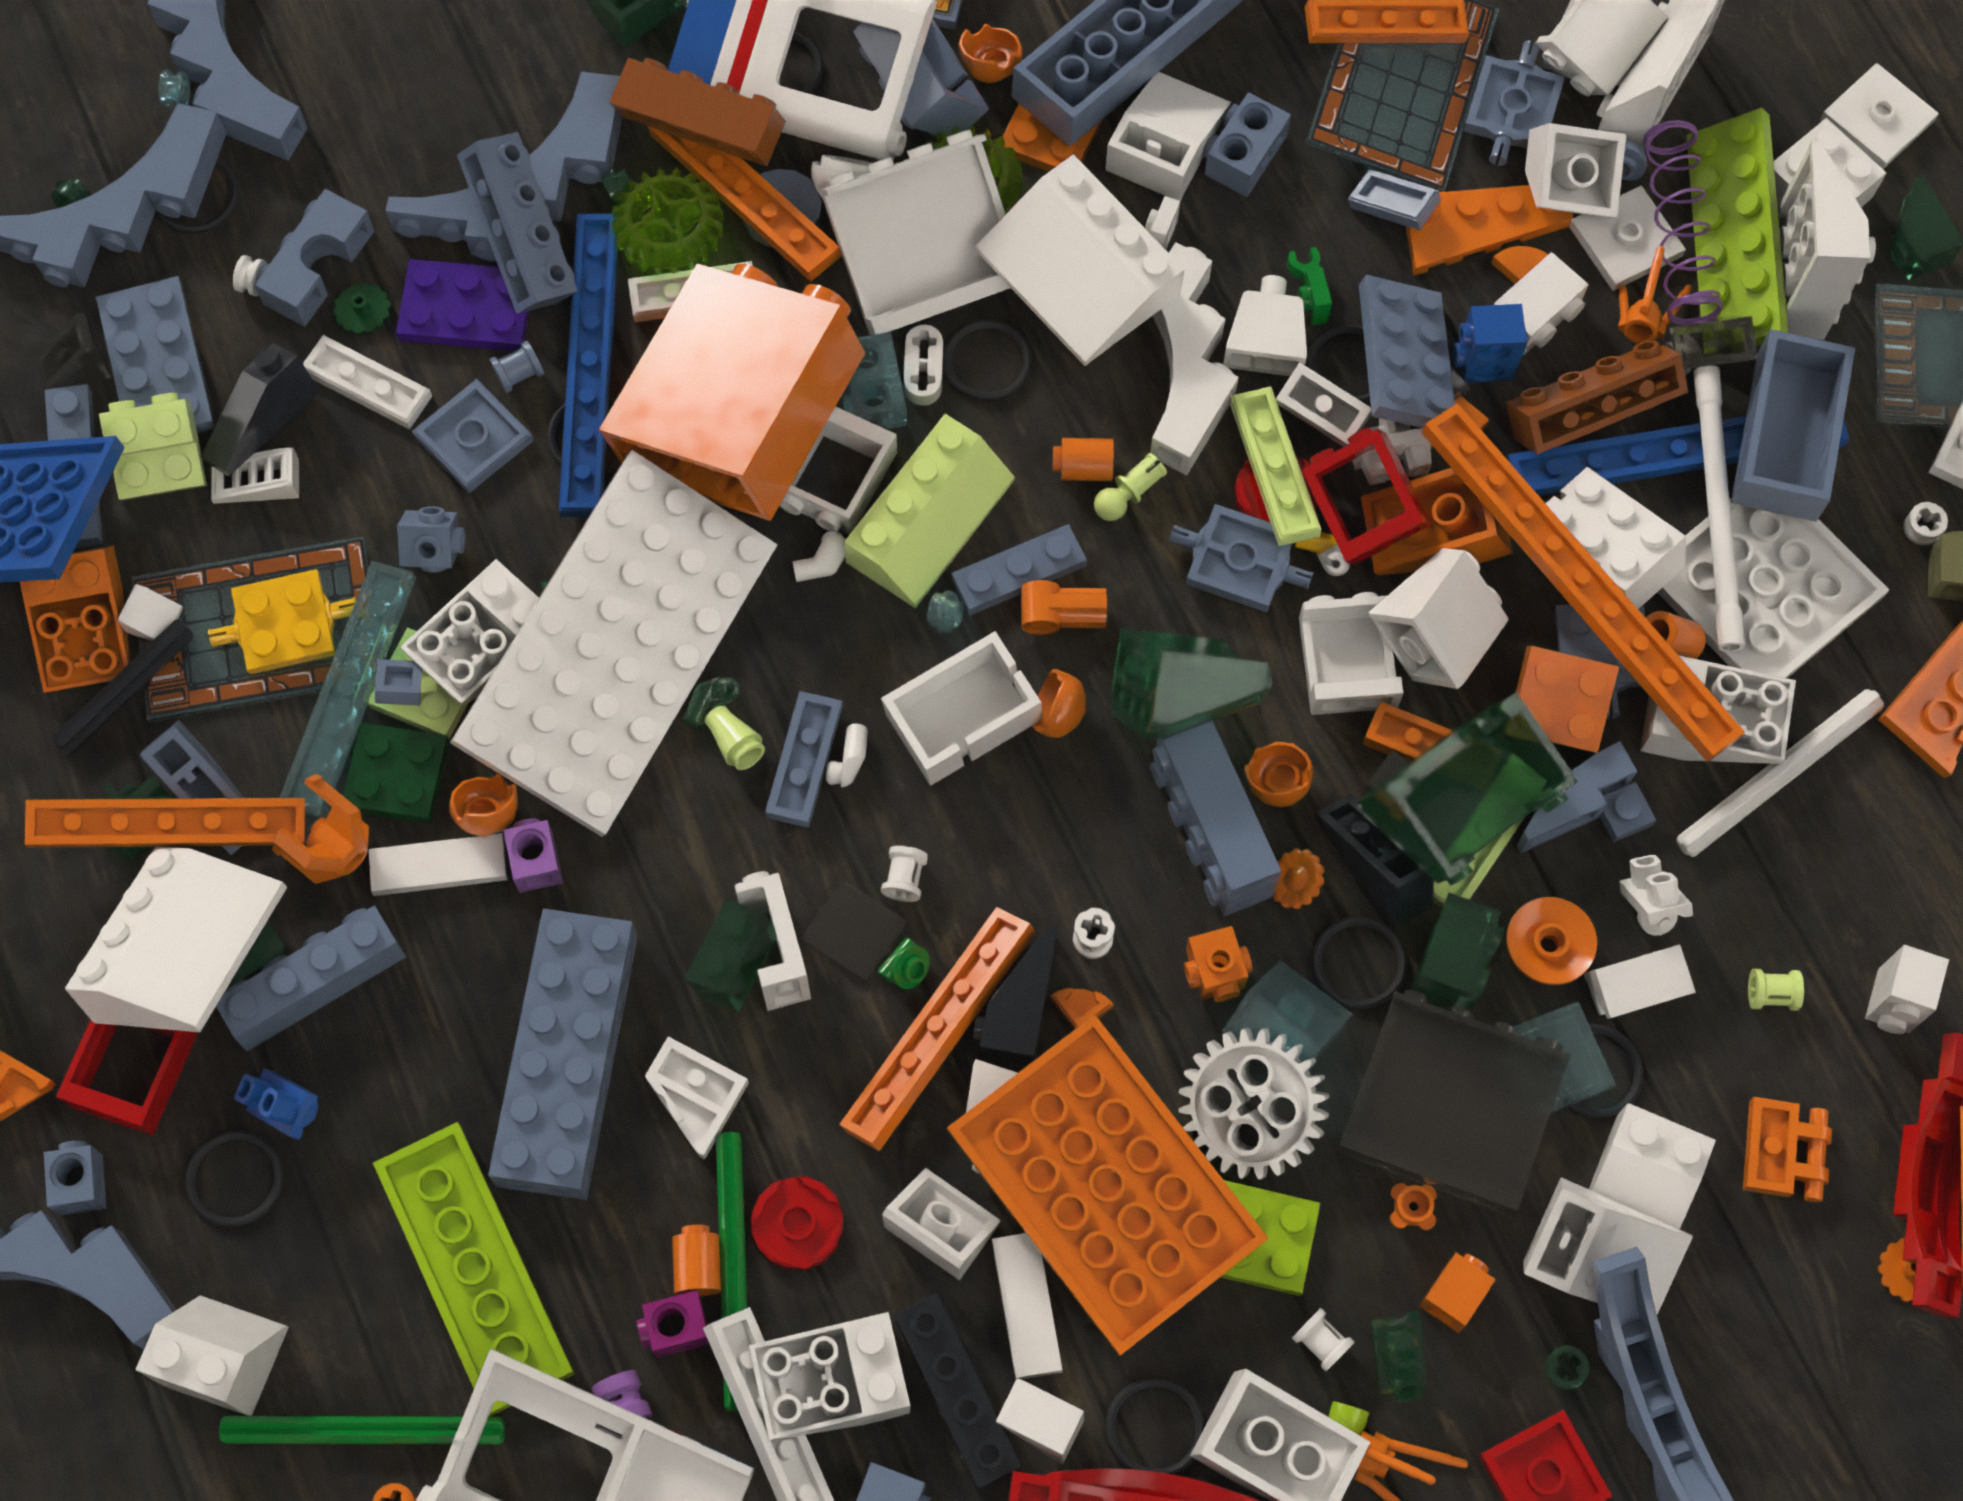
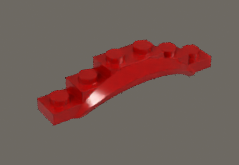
M1960 1033L1943 1034L1938 1078L1923 1080L1918 1124L1903 1126L1893 1211L1894 1216L1907 1221L1902 1260L1916 1265L1912 1306L1942 1318H1959L1963 1287L1959 1220L1961 1199L1960 1106H1963V1035Z
M1115 1468L1061 1470L1046 1475L1013 1471L1009 1501H1259L1242 1493L1192 1478L1161 1472Z

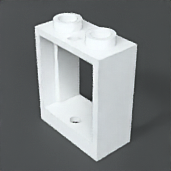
M835 406L779 506L790 514L800 515L802 513L815 519L816 523L827 531H841L850 535L897 454L896 434ZM823 436L874 459L846 510L795 487Z

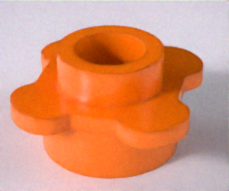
M1398 1183L1392 1188L1391 1197L1394 1199V1212L1390 1216V1221L1394 1227L1403 1229L1406 1226H1419L1422 1230L1428 1231L1435 1226L1437 1219L1433 1214L1437 1193L1432 1186L1427 1184L1423 1186H1407L1404 1183ZM1416 1203L1418 1209L1412 1211L1409 1208V1204Z

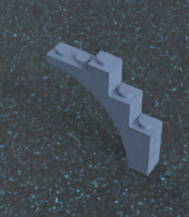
M148 0L147 5L156 25L177 34L172 43L170 55L179 75L201 84L195 92L193 106L217 112L227 131V136L288 161L308 129L299 106L273 93L253 77L233 53L228 42L224 23L225 0Z
M581 72L573 99L561 121L544 142L529 155L530 165L538 186L544 193L545 205L552 221L561 222L569 179H576L586 184H594L596 182L610 183L622 116L609 102L620 76ZM469 188L454 193L428 197H388L385 212L393 232L411 238L424 235L439 237L448 242L466 240L471 256H477L484 261H496Z
M177 103L164 131L146 155L116 181L97 193L62 208L30 215L0 216V252L11 254L22 262L35 263L43 274V278L53 285L68 287L69 284L85 287L100 245L114 252H124L126 249L140 253L156 210L172 218H178L180 215L196 218L227 134L217 112Z
M42 1210L36 1214L31 1212L20 1217L11 1225V1232L7 1235L0 1227V1280L32 1281L63 1288L87 1299L109 1315L132 1343L143 1350L155 1323L177 1310L126 1236L112 1225L106 1229L102 1227L89 1233L81 1241L80 1245L82 1247L78 1250H75L55 1219Z
M1636 1246L1592 1262L1600 1315L1599 1319L1594 1320L1598 1355L1623 1391L1627 1426L1652 1462L1656 1497L1659 1501H1734L1704 1445L1679 1386L1658 1322L1645 1257Z

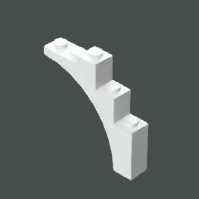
M1175 242L1169 254L1185 271L1181 294L1153 315L1163 338L1170 369V393L1166 410L1152 437L1150 453L1155 455L1158 461L1188 475L1229 407L1230 396L1236 394L1239 377L1221 363L1208 362L1222 339L1225 318L1220 316L1214 308L1205 304H1196V301L1209 282L1212 260L1208 259L1204 253L1196 248H1186Z

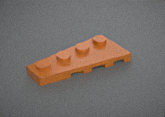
M1963 620L1878 719L1943 778L1952 775L1958 762L1956 761L1957 755L1963 745Z

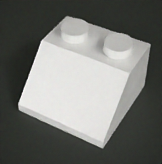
M1547 123L1530 129L1525 173L1536 208L1617 218L1626 134Z

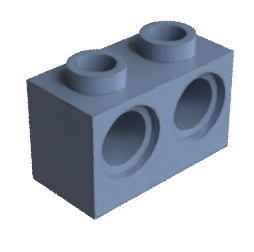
M1248 92L1240 105L1233 104L1229 109L1223 123L1225 128L1220 136L1213 134L1209 139L1203 152V156L1207 158L1205 175L1248 197L1286 139L1291 114ZM1248 126H1257L1261 129L1254 130L1250 129ZM1236 156L1241 160H1230L1227 157Z

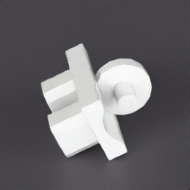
M1379 418V426L1372 427L1371 429L1372 431L1379 429L1387 433L1399 460L1404 461L1407 476L1427 475L1432 465L1430 451L1432 445L1421 433L1423 428L1410 430V425ZM1375 448L1352 460L1354 469L1362 468L1370 485L1385 483L1390 480Z
M1648 855L1630 860L1631 878L1620 880V891L1638 912V923L1646 933L1653 936L1665 934L1674 927L1678 915L1683 917L1693 916L1692 903L1678 889L1677 878L1672 873L1662 871L1661 861L1656 855Z

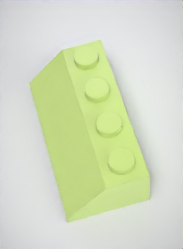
M944 414L844 541L846 563L916 608L1014 482V475L980 435L947 414Z

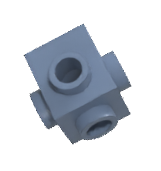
M436 506L423 507L418 511L405 510L397 525L399 566L421 567L426 572H441L447 568H452L458 553L463 554L465 530L463 527H458L457 512H445L443 508Z

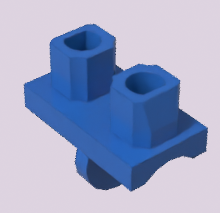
M265 1068L260 1078L245 1073L234 1097L236 1101L247 1105V1112L284 1134L297 1139L301 1138L303 1127H306L315 1119L318 1109V1096L277 1072Z

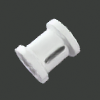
M890 847L889 858L891 859L887 882H884L881 886V893L894 900L905 902L918 901L921 897V890L918 888L922 866L927 864V853L913 847Z
M1090 908L1085 912H1081L1076 918L1073 944L1076 951L1083 957L1089 959L1101 958L1112 947L1115 925L1108 912L1100 908ZM1092 927L1100 929V934L1096 936L1095 940L1087 938V933L1091 931Z
M1320 1308L1292 1339L1296 1343L1302 1341L1322 1361L1321 1367L1327 1371L1355 1342L1350 1337L1344 1338L1325 1319L1326 1312Z

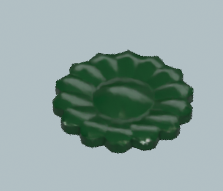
M363 282L361 285L352 284L349 289H344L340 292V297L334 301L336 307L333 309V314L337 318V324L344 327L347 333L354 332L359 336L364 333L372 334L375 329L382 328L384 321L390 317L389 310L392 305L388 300L387 292L381 291L380 286H371L368 282Z

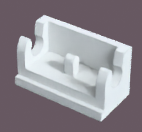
M1680 945L1584 973L1585 981L1588 983L1597 1012L1600 1016L1605 1014L1607 1019L1696 993Z

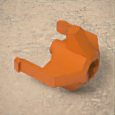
M317 774L306 778L304 784L332 806L327 818L321 817L313 824L310 830L311 833L306 841L307 847L286 829L281 828L273 841L276 845H273L272 848L277 857L281 855L315 884L352 873L366 857L369 826L362 821L360 809L326 781L322 780V776Z

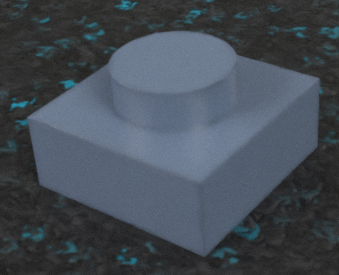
M378 659L375 703L420 706L422 668L414 661Z
M1636 782L1603 795L1607 805L1602 811L1600 818L1613 843L1649 828L1656 822V818Z

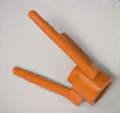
M1658 246L1656 249L1642 300L1637 301L1629 308L1627 287L1625 285L1619 287L1620 321L1618 330L1624 332L1626 338L1637 344L1644 341H1654L1655 338L1663 339L1666 328L1671 322L1667 317V311L1662 317L1659 306L1653 301L1665 252L1663 246ZM1686 285L1677 298L1689 295L1692 291V286ZM1682 305L1672 311L1673 316L1676 315Z
M1363 1431L1361 1437L1371 1443L1356 1470L1358 1472L1354 1480L1368 1486L1384 1501H1401L1376 1480L1374 1476L1377 1475L1384 1479L1390 1467L1429 1485H1433L1436 1482V1478L1419 1468L1394 1458L1396 1453L1394 1451L1464 1469L1468 1467V1461L1451 1456L1450 1454L1393 1440L1378 1432L1372 1436Z

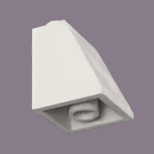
M1442 548L1368 612L1412 681L1458 689L1465 683L1509 620L1501 608L1502 600L1493 588L1487 586L1479 573V563L1465 550Z
M200 1295L155 1323L136 1371L167 1388L246 1416H252L289 1327Z

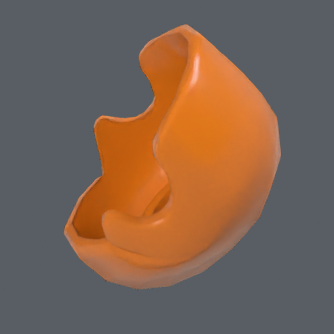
M984 24L982 29L975 34H971L966 29L958 43L961 60L966 72L976 80L984 83L998 82L1011 76L1014 67L1023 58V48L1018 36L1006 28H992L990 25Z
M1058 669L1051 670L1038 694L1042 704L1043 720L1031 727L1038 733L1050 738H1060L1074 730L1080 724L1086 712L1087 695L1082 682L1076 677Z
M1274 742L1262 748H1256L1248 765L1244 766L1245 776L1251 793L1265 805L1279 808L1290 806L1300 801L1307 794L1314 777V767L1308 754L1293 743Z
M496 774L490 779L476 777L462 781L451 793L449 807L452 819L463 831L470 834L486 837L502 832L514 821L517 813L518 796L516 785L512 784L509 786L500 774Z

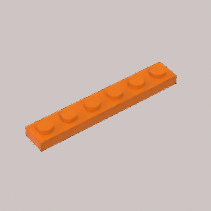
M647 126L651 137L810 282L842 257L840 247L742 158Z
M306 799L26 800L25 846L27 848L276 845L273 841L281 828L286 829L302 844L306 845Z
M998 907L995 908L839 1124L846 1133L878 1151L881 1150L1035 935L1036 931L1030 923Z

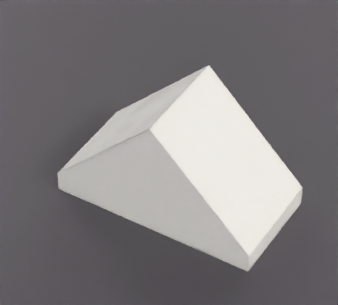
M1016 1379L996 1423L1056 1462L1064 1464L1084 1422V1411L1023 1380Z

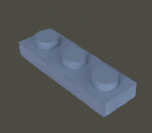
M1069 524L957 570L951 573V580L970 616L1020 595L1022 585L1034 580L1053 581L1086 567L1087 559Z
M799 691L766 807V818L807 828L810 827L843 708L841 700Z

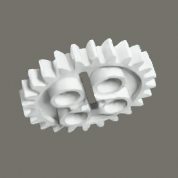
M1248 1027L1241 1029L1238 1042L1231 1031L1223 1034L1224 1048L1218 1042L1212 1040L1206 1044L1211 1057L1203 1053H1197L1193 1056L1200 1070L1188 1069L1184 1071V1075L1193 1082V1085L1179 1089L1181 1095L1190 1098V1103L1179 1108V1112L1192 1115L1193 1121L1186 1124L1183 1128L1185 1131L1197 1130L1199 1136L1195 1139L1194 1143L1197 1147L1206 1144L1210 1148L1206 1154L1208 1161L1218 1156L1222 1158L1221 1172L1223 1173L1236 1164L1238 1166L1239 1178L1243 1179L1246 1177L1251 1167H1254L1257 1178L1263 1179L1266 1177L1268 1165H1270L1277 1176L1285 1172L1283 1159L1291 1166L1296 1167L1301 1163L1297 1149L1309 1155L1315 1148L1307 1138H1320L1324 1135V1131L1314 1123L1329 1117L1328 1112L1317 1108L1318 1103L1330 1098L1329 1094L1316 1092L1315 1085L1321 1083L1325 1076L1310 1075L1308 1070L1316 1062L1315 1058L1302 1062L1298 1057L1303 1045L1298 1044L1290 1050L1286 1049L1287 1035L1284 1033L1279 1035L1274 1042H1270L1269 1029L1264 1028L1260 1030L1256 1040H1254L1253 1034ZM1252 1059L1261 1060L1267 1066L1268 1077L1264 1083L1257 1082L1251 1077L1249 1064ZM1229 1069L1236 1071L1240 1084L1230 1077ZM1216 1086L1225 1087L1230 1092L1232 1102L1228 1109L1220 1108L1215 1104L1213 1090ZM1258 1095L1262 1102L1258 1105V1109L1249 1111L1246 1103L1250 1101V1097ZM1279 1097H1285L1293 1102L1296 1114L1292 1121L1284 1120L1278 1115L1276 1102ZM1268 1123L1278 1130V1138L1272 1136ZM1242 1124L1252 1125L1257 1130L1259 1141L1256 1147H1250L1242 1142L1239 1133Z

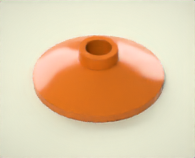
M1542 897L1527 902L1516 911L1507 928L1506 945L1512 962L1526 977L1541 984L1562 985L1578 979L1591 966L1597 951V935L1590 918L1577 905L1562 898ZM1544 939L1552 940L1556 945V951H1545L1541 946V941Z

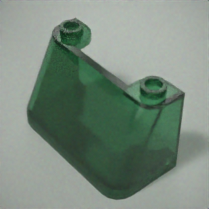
M1121 628L1111 697L1112 715L1143 738L1165 740L1259 704L1262 697L1268 696L1270 693L1272 673L1268 669V662L1262 659L1236 658V653L1230 651L1228 642L1222 639Z
M1516 692L1481 710L1362 796L1356 803L1365 817L1436 883L1447 881L1452 886L1473 871L1469 864L1475 859L1474 855L1530 812L1542 807L1545 813H1548L1560 806L1568 799L1565 791L1576 784L1578 780Z

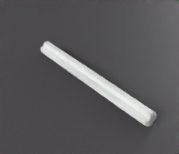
M1865 689L1788 749L1783 764H1769L1677 837L1676 842L1685 855L1695 857L1880 712L1884 707L1880 695L1875 690Z

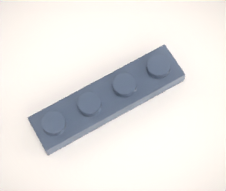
M88 384L45 390L48 441L95 437L92 391ZM98 501L75 548L102 544L100 501Z

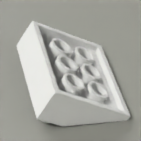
M1670 0L1668 4L1664 2L1659 4L1658 8L1668 18L1616 84L1619 88L1615 95L1609 93L1603 99L1596 114L1602 117L1598 130L1626 134V141L1636 142L1645 148L1644 135L1650 128L1661 121L1709 38L1725 0Z
M1811 141L1778 207L1788 333L1824 340L1832 324L1838 323L1840 310L1844 304L1849 303L1855 284L1861 283L1863 270L1867 263L1873 262L1876 242L1874 237H1869L1868 218L1821 141Z
M1074 154L1041 177L975 246L976 252L1084 366L1181 294L1185 269Z
M155 847L130 888L124 893L121 902L112 916L101 929L99 936L87 955L78 965L65 990L94 1023L201 1032L287 887L282 881L190 848Z

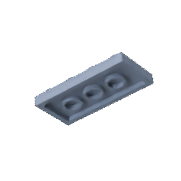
M1365 275L1359 284L1372 417L1423 428L1427 422L1455 405L1442 293Z
M179 276L97 296L96 300L119 401L134 400L135 406L140 407L151 405L152 396L164 393H177L179 400L187 399L192 403L197 433L214 429L216 426L185 293Z

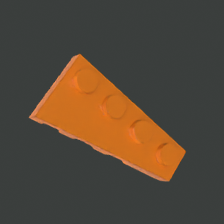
M1529 185L1439 192L1441 201L1421 230L1406 226L1413 276L1428 271V268L1445 263L1447 266L1460 262L1464 256L1483 250L1485 253L1501 249L1502 244L1518 239L1523 242L1567 228L1570 225L1571 219L1574 218L1573 213L1536 208Z

